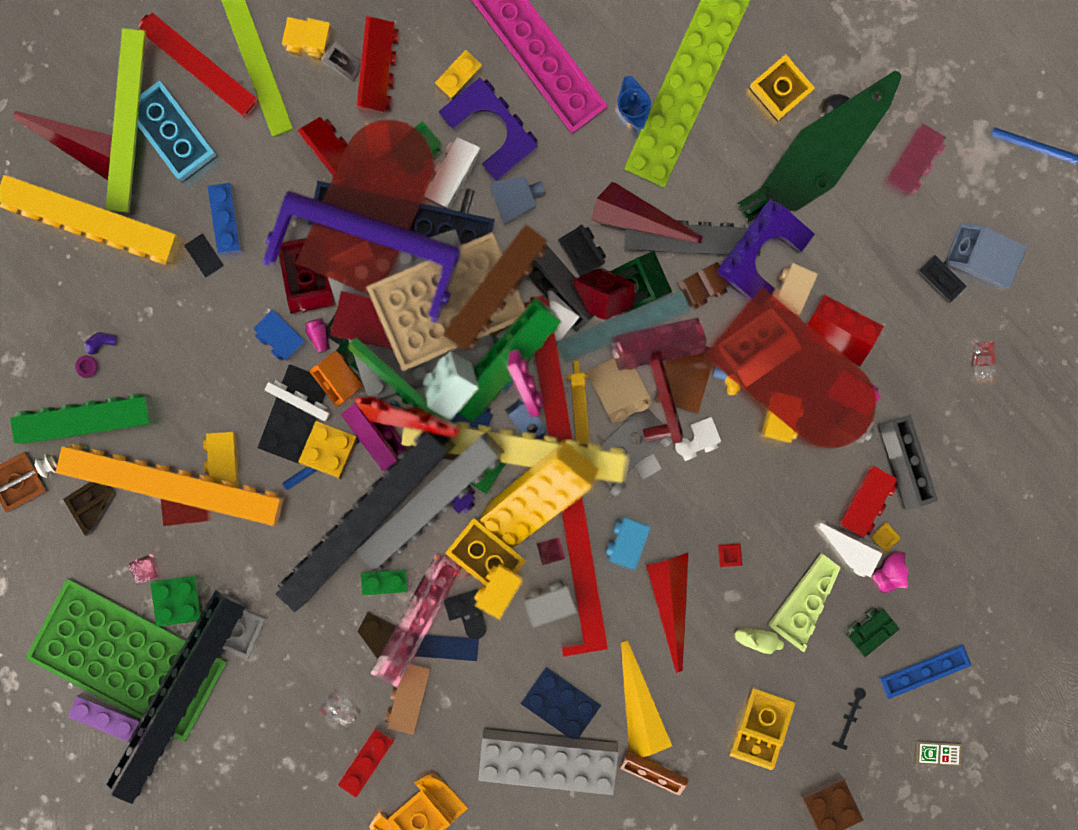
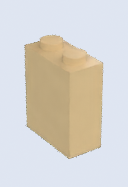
M627 351L586 371V373H589V380L612 424L622 422L629 415L635 412H642L649 405L653 404Z

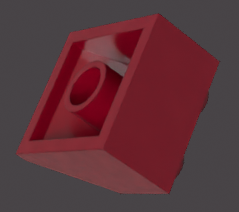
M602 267L575 278L573 281L587 312L595 315L600 320H608L633 308L637 284Z

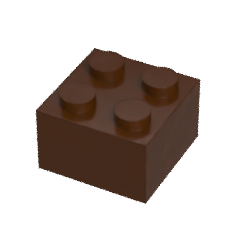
M842 776L801 795L817 830H845L864 821Z

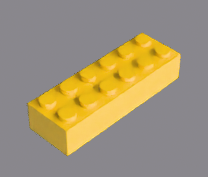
M564 441L488 502L478 522L513 549L590 489L600 469Z

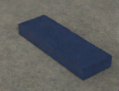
M412 633L410 656L477 661L479 639Z

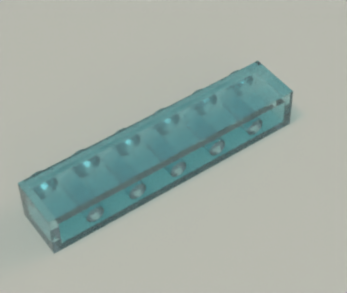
M681 290L556 343L564 363H568L690 312V308Z

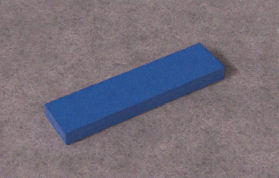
M962 644L882 676L879 679L887 699H891L972 665Z

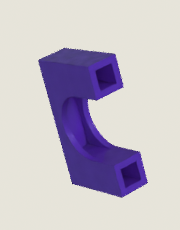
M479 77L438 112L453 131L470 117L480 112L493 113L503 120L507 128L506 140L499 150L482 163V166L493 180L500 181L538 149L536 145L538 140L531 131L525 132L521 127L524 123L517 114L513 116L507 110L510 107L502 97L497 98L495 96L493 85L487 79L483 81Z
M770 199L754 222L750 224L740 241L736 243L729 256L722 262L717 273L749 300L762 307L775 288L757 272L756 256L761 246L771 238L780 237L789 246L802 252L815 233L783 205Z

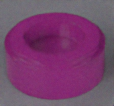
M85 355L76 361L75 369L79 376L91 378L97 374L99 364L94 357Z

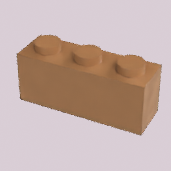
M404 661L403 666H398L396 678L400 680L398 688L393 687L390 700L394 701L393 708L387 710L385 722H388V729L414 735L431 667L409 661Z

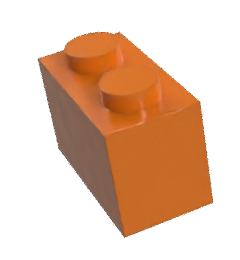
M337 350L326 356L309 370L335 406L346 401L363 387L359 376L352 372L344 360L345 358Z

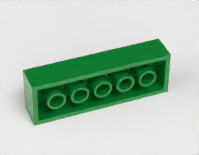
M138 393L128 395V400H123V397L106 398V403H101L100 400L83 402L84 406L82 407L73 403L61 405V410H56V407H46L38 409L39 413L35 414L34 411L29 410L16 412V417H10L14 444H28L153 425L156 423L152 398Z

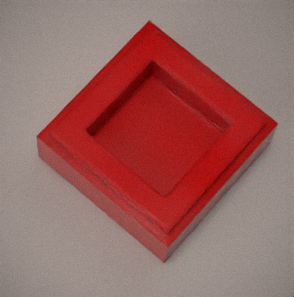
M741 543L718 545L720 567L743 566Z

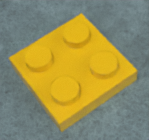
M315 421L298 462L304 466L341 479L358 438Z

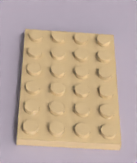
M493 233L459 247L461 248L460 257L448 290L451 292L448 304L443 305L437 323L431 322L432 317L428 316L443 268L435 262L425 261L366 287L402 371L458 348L442 334L502 256ZM518 290L514 295L510 293L504 299L507 304L499 314L495 311L490 318L493 323L486 332L480 331L477 335L478 339L513 324L526 308Z

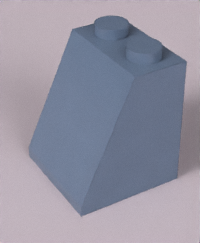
M961 222L944 264L996 286L1010 288L1015 281L1016 272L1024 259L1027 247L986 226Z

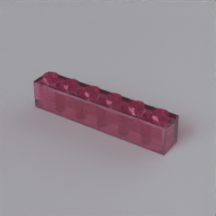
M435 554L371 672L372 675L398 687L460 572L461 566L444 556Z

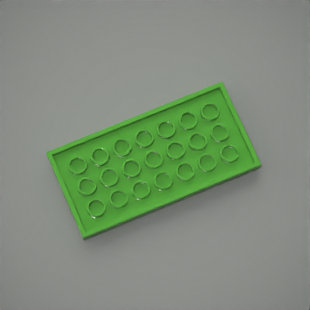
M67 578L25 659L141 719L186 640L162 627H156L155 623ZM221 658L215 660L208 677L201 684L196 698L189 705L187 713L178 724L173 737L183 742L187 740L227 661Z

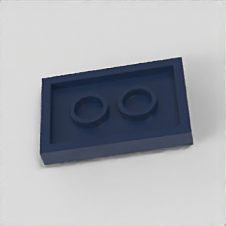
M547 666L520 703L561 733L574 739H579L601 707L600 703Z

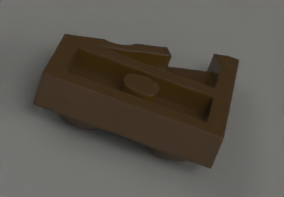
M90 481L63 498L84 536H88L113 498L114 493L108 485Z
M369 611L357 631L387 671L408 631Z

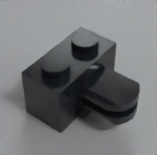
M480 587L443 598L449 621L461 618L466 635L471 639L482 638L487 630L482 612L484 610L475 606L478 600L474 598Z

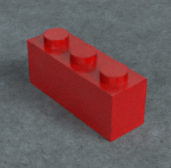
M871 465L838 524L862 538L865 535L869 536L875 527L874 519L877 515L881 516L886 508L884 503L888 495L891 497L897 489L898 485L895 484L897 479Z
M376 726L339 781L338 786L356 798L395 738Z

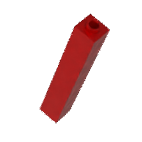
M153 12L141 19L138 30L146 31V37L241 116L245 118L259 100Z

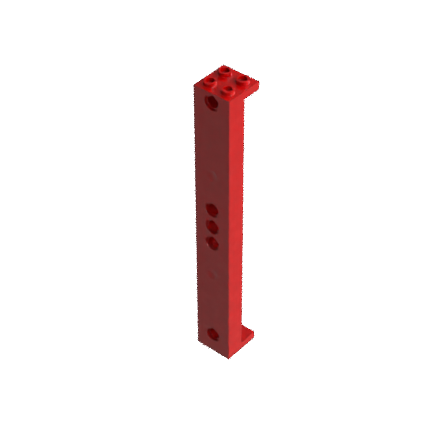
M544 295L530 297L531 302L523 303L525 308H527L537 298L550 307L549 299H544ZM554 332L544 341L543 346L535 351V358L549 436L557 437V442H566L567 439H573ZM581 495L562 510V517L583 641L561 644L563 657L608 649L584 503Z

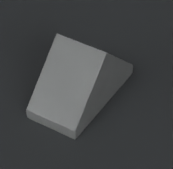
M333 40L321 58L325 66L351 81H354L361 68V59Z

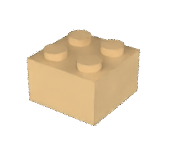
M794 263L788 267L785 266L778 279L782 281L780 287H776L773 290L769 301H772L771 307L795 318L800 316L818 274Z

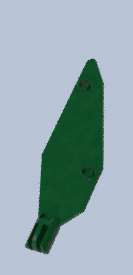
M891 72L803 128L761 188L737 203L739 207H743L741 211L744 215H747V221L749 222L756 218L770 199L783 205L788 210L797 211L835 187L890 108L901 80L900 72ZM875 92H877L878 98L873 100L872 96Z

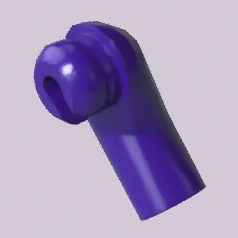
M97 332L85 341V351L88 354H95L98 347L102 344L116 346L117 335Z

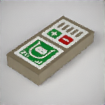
M916 741L915 764L961 767V743Z

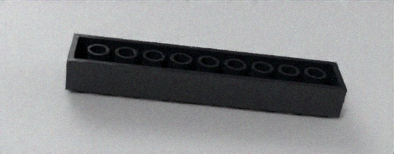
M422 431L414 440L416 445L412 444L400 454L398 458L401 461H395L384 471L383 474L386 477H380L368 488L370 494L366 492L353 504L355 510L351 508L337 521L340 526L336 524L322 537L325 541L321 540L307 553L310 557L306 556L292 569L295 573L291 572L277 585L280 589L275 595L294 613L305 605L452 450L455 444L447 436Z

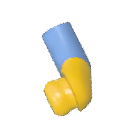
M715 366L712 377L725 380L727 393L736 395L738 390L741 389V383L735 372Z

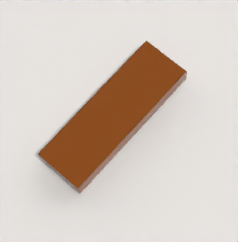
M627 751L619 766L620 769L677 795L682 794L689 781L688 778Z

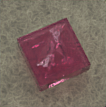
M559 537L536 543L542 565L565 559Z
M149 555L128 563V567L137 585L158 577V572Z

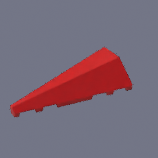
M359 396L355 398V403L370 422L458 436V426L421 408H400L375 396Z
M688 553L646 564L676 673L683 671Z

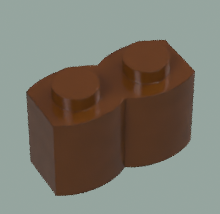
M718 262L677 283L690 307L695 305L697 309L708 303L706 298L713 294L717 298L728 292L726 288L730 284L717 273L720 268Z

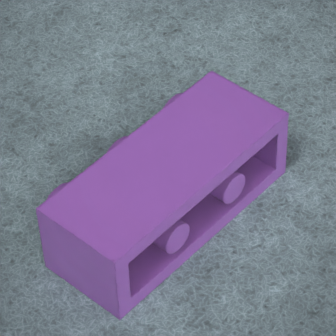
M84 694L76 696L68 715L69 718L127 742L141 720L123 710Z

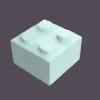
M449 351L445 357L439 360L437 367L431 373H428L423 381L428 408L449 420L454 417L478 389L472 363L452 351Z

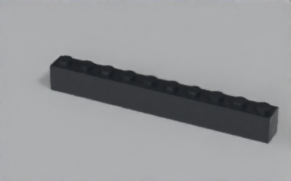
M217 590L214 591L102 787L111 796L133 804L140 795L142 787L147 778L151 776L155 764L162 757L169 740L174 736L178 724L185 717L192 700L196 698L201 684L208 677L215 660L219 658L224 644L230 639L235 625L243 616V611L246 607L236 599Z

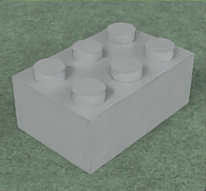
M562 581L549 584V589L541 591L540 588L528 591L527 596L524 597L533 627L577 613L568 584H562Z

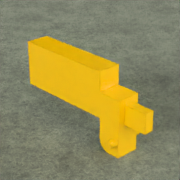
M574 360V374L566 375V379H571L575 439L580 442L579 445H588L590 440L585 378H589V373H580L579 360Z

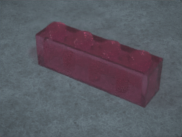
M693 318L613 336L610 348L618 370H632L641 365H651V353L660 351L663 361L668 359L676 360L686 355H698L704 352L707 338L699 318Z

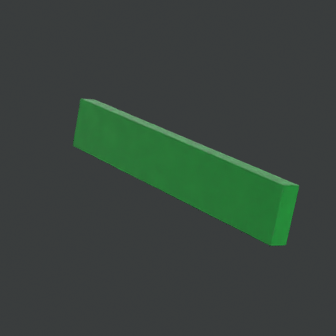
M354 338L351 341L348 349L409 404L452 423L447 418L429 409L427 400L360 340ZM445 435V436H447L449 439H451V438L453 437V436H451V435Z

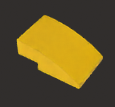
M753 688L729 756L769 770L774 769L796 703Z

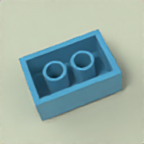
M622 516L621 520L617 519L613 528V532L616 533L614 541L609 540L605 551L606 555H608V560L635 570L651 527L625 516Z

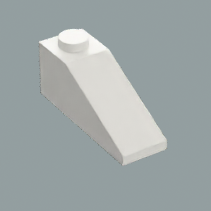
M823 519L819 526L847 564L854 569L853 571L862 577H866V575L871 577L884 548Z

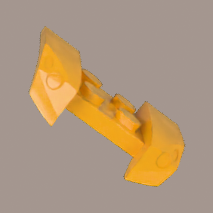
M429 774L414 782L420 789L415 796L389 818L383 812H379L369 828L370 830H445L468 807L437 774Z

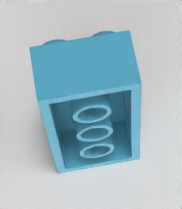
M159 80L140 95L138 127L179 181H184L217 156L163 82Z

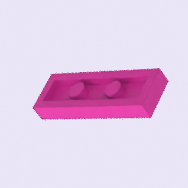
M519 350L509 352L508 360L509 371L530 416H539L541 406L543 405L542 394L536 390L533 375H529L526 359L521 357Z

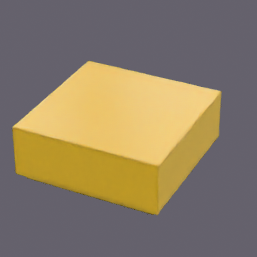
M884 522L869 536L876 545L884 548V553L902 539L887 522Z

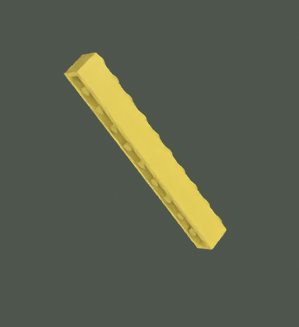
M456 421L454 425L459 427L458 436H453L450 439L455 446L449 453L461 455L480 436L487 432L504 451L499 457L502 460L501 462L533 467L562 442H557V437L544 436V439L535 438L534 433L522 432V435L513 434L514 430L500 428V432L492 431L491 426L478 425V428L469 427V422ZM404 428L401 445L411 446L413 444L415 446L414 440L422 431ZM566 440L570 446L600 469L596 476L597 479L620 483L626 481L630 454L624 453V449L610 447V450L601 449L602 445L588 443V447L580 446L579 441Z

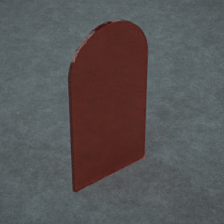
M380 120L364 126L352 137L347 145L323 202L409 230L433 174V156L426 139L407 122ZM313 222L296 263L313 270L315 273H320L356 289L358 292L369 295L366 287L388 278L400 250Z
M763 287L746 304V307L705 354L709 361L800 437L813 445L824 448L846 446L865 434L873 421L876 411V396L868 376Z

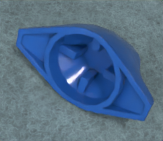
M632 76L624 77L617 100L619 112L635 129H644L651 109L650 96Z

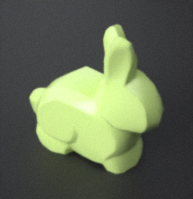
M745 628L739 629L735 634L738 642L763 653L772 654L784 647V643L779 640L777 633Z

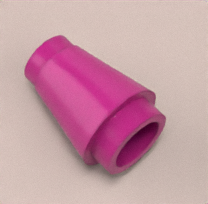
M322 318L306 322V329L304 330L317 353L330 349L326 322H323Z

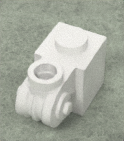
M712 417L689 425L693 433L692 441L683 438L682 442L675 443V450L687 461L697 457V451L705 449V452L717 449V443L722 441Z

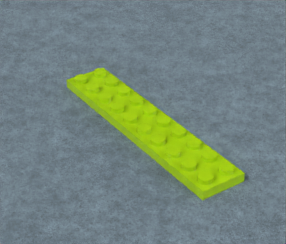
M750 0L700 1L650 110L645 127L641 130L623 170L665 188Z

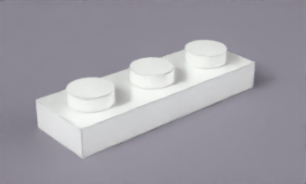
M276 380L274 384L268 382L264 389L265 391L327 422L331 414L326 411L327 406L317 401L314 405L307 402V396L298 391H295L294 394L286 391L288 386Z

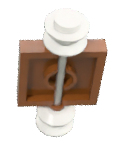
M22 452L0 464V503L5 513L47 491L39 474L48 478L47 472L52 471L56 473L58 463L53 455L48 456L45 453V459L39 460L36 458L35 467L26 452Z

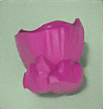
M897 551L887 558L882 568L874 571L873 579L879 585L882 592L888 593L896 588H908L907 576L909 570L905 562V552Z

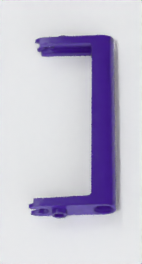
M290 190L286 192L273 232L270 231L266 239L268 247L263 259L264 265L269 266L270 263H276L292 217H302L442 266L440 279L428 314L429 317H432L431 322H438L443 305L448 304L451 292L448 290L460 257L461 248Z

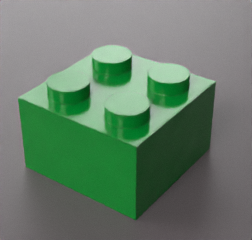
M198 575L150 582L156 627L198 621L203 612Z

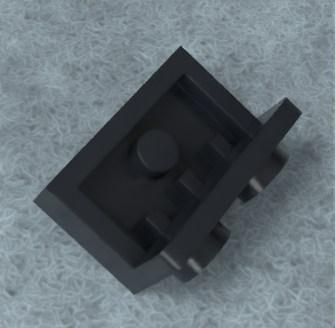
M583 224L558 239L579 276L592 272L606 263L604 251L600 246H595L592 241L595 238L589 227L585 228Z

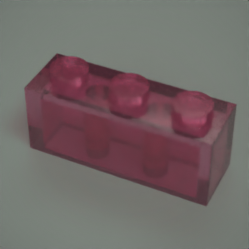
M922 123L884 183L905 196H909L911 192L915 194L922 184L919 181L923 173L927 175L934 165L931 160L935 154L939 156L946 146L943 143L946 137Z

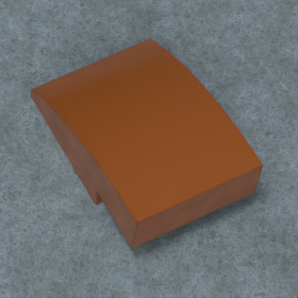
M673 336L664 367L675 406L698 414L716 349ZM657 389L654 401L661 403V399Z

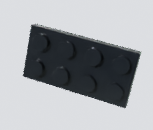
M289 364L282 384L288 386L286 391L292 394L295 391L307 396L306 401L313 405L316 401L323 404L326 393L309 371ZM276 397L257 448L300 464L298 461L317 417Z

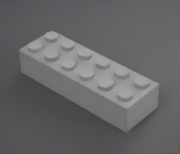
M484 729L478 781L613 795L618 760V743Z

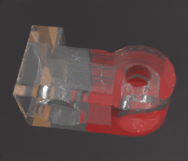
M974 341L972 384H993L996 381L994 342Z

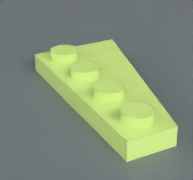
M821 553L769 622L768 626L805 653L810 635L813 634L816 627L815 623L819 614L822 613L827 595L831 592L841 567Z

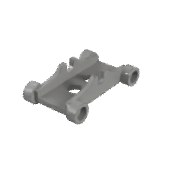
M647 408L642 412L633 413L601 444V449L610 450V447H620L627 454H630L628 473L659 442L667 448L673 441L671 437L649 442L645 441L643 429L662 425L661 421ZM636 432L640 434L642 438L640 444L635 445L631 443V433ZM604 480L610 488L608 492L614 498L627 487L625 482Z

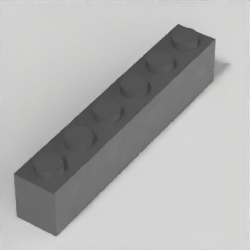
M677 220L702 235L701 244L625 229L624 250L729 256L736 243L740 241L748 230L750 224H743L742 228L734 227V223H720V226H711V222L699 221L698 225H689V221ZM761 248L759 249L756 257L760 256Z

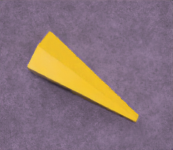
M628 640L621 642L629 752L640 757H646L672 747V744Z

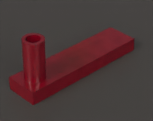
M660 351L651 353L650 364L667 424L643 429L646 442L671 437L673 444L680 443L683 439V431Z

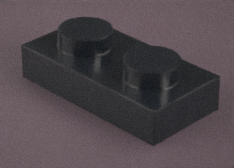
M933 255L918 270L949 302H952L967 287L936 255Z

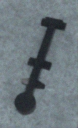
M863 688L855 689L854 703H848L852 708L849 715L844 714L843 718L847 719L840 740L839 742L833 740L832 745L847 750L848 746L843 743L852 721L855 723L857 721V718L854 717L856 710L862 708L858 704L866 696V691Z

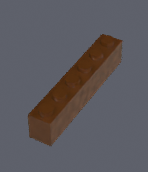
M525 224L442 335L464 352L467 349L472 350L479 341L477 335L480 331L486 332L493 323L490 318L495 311L499 314L507 304L504 301L509 293L514 295L521 284L518 281L522 275L527 277L535 267L531 264L536 257L541 259L547 251L548 247L545 245L548 240Z

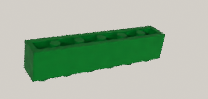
M537 298L532 301L473 368L478 389L460 408L459 414L473 422L484 412L485 407L497 398L501 389L513 379L508 368L509 352L519 350L521 357L525 358L528 362L533 353L543 346L544 341L550 334L558 329L561 320L553 309Z

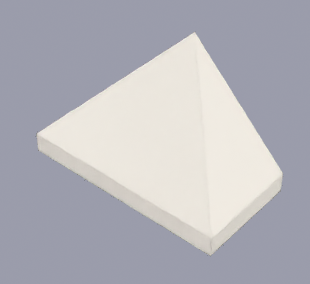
M547 291L550 308L557 313L561 320L558 329L555 331L556 341H559L577 321L579 316L553 291Z

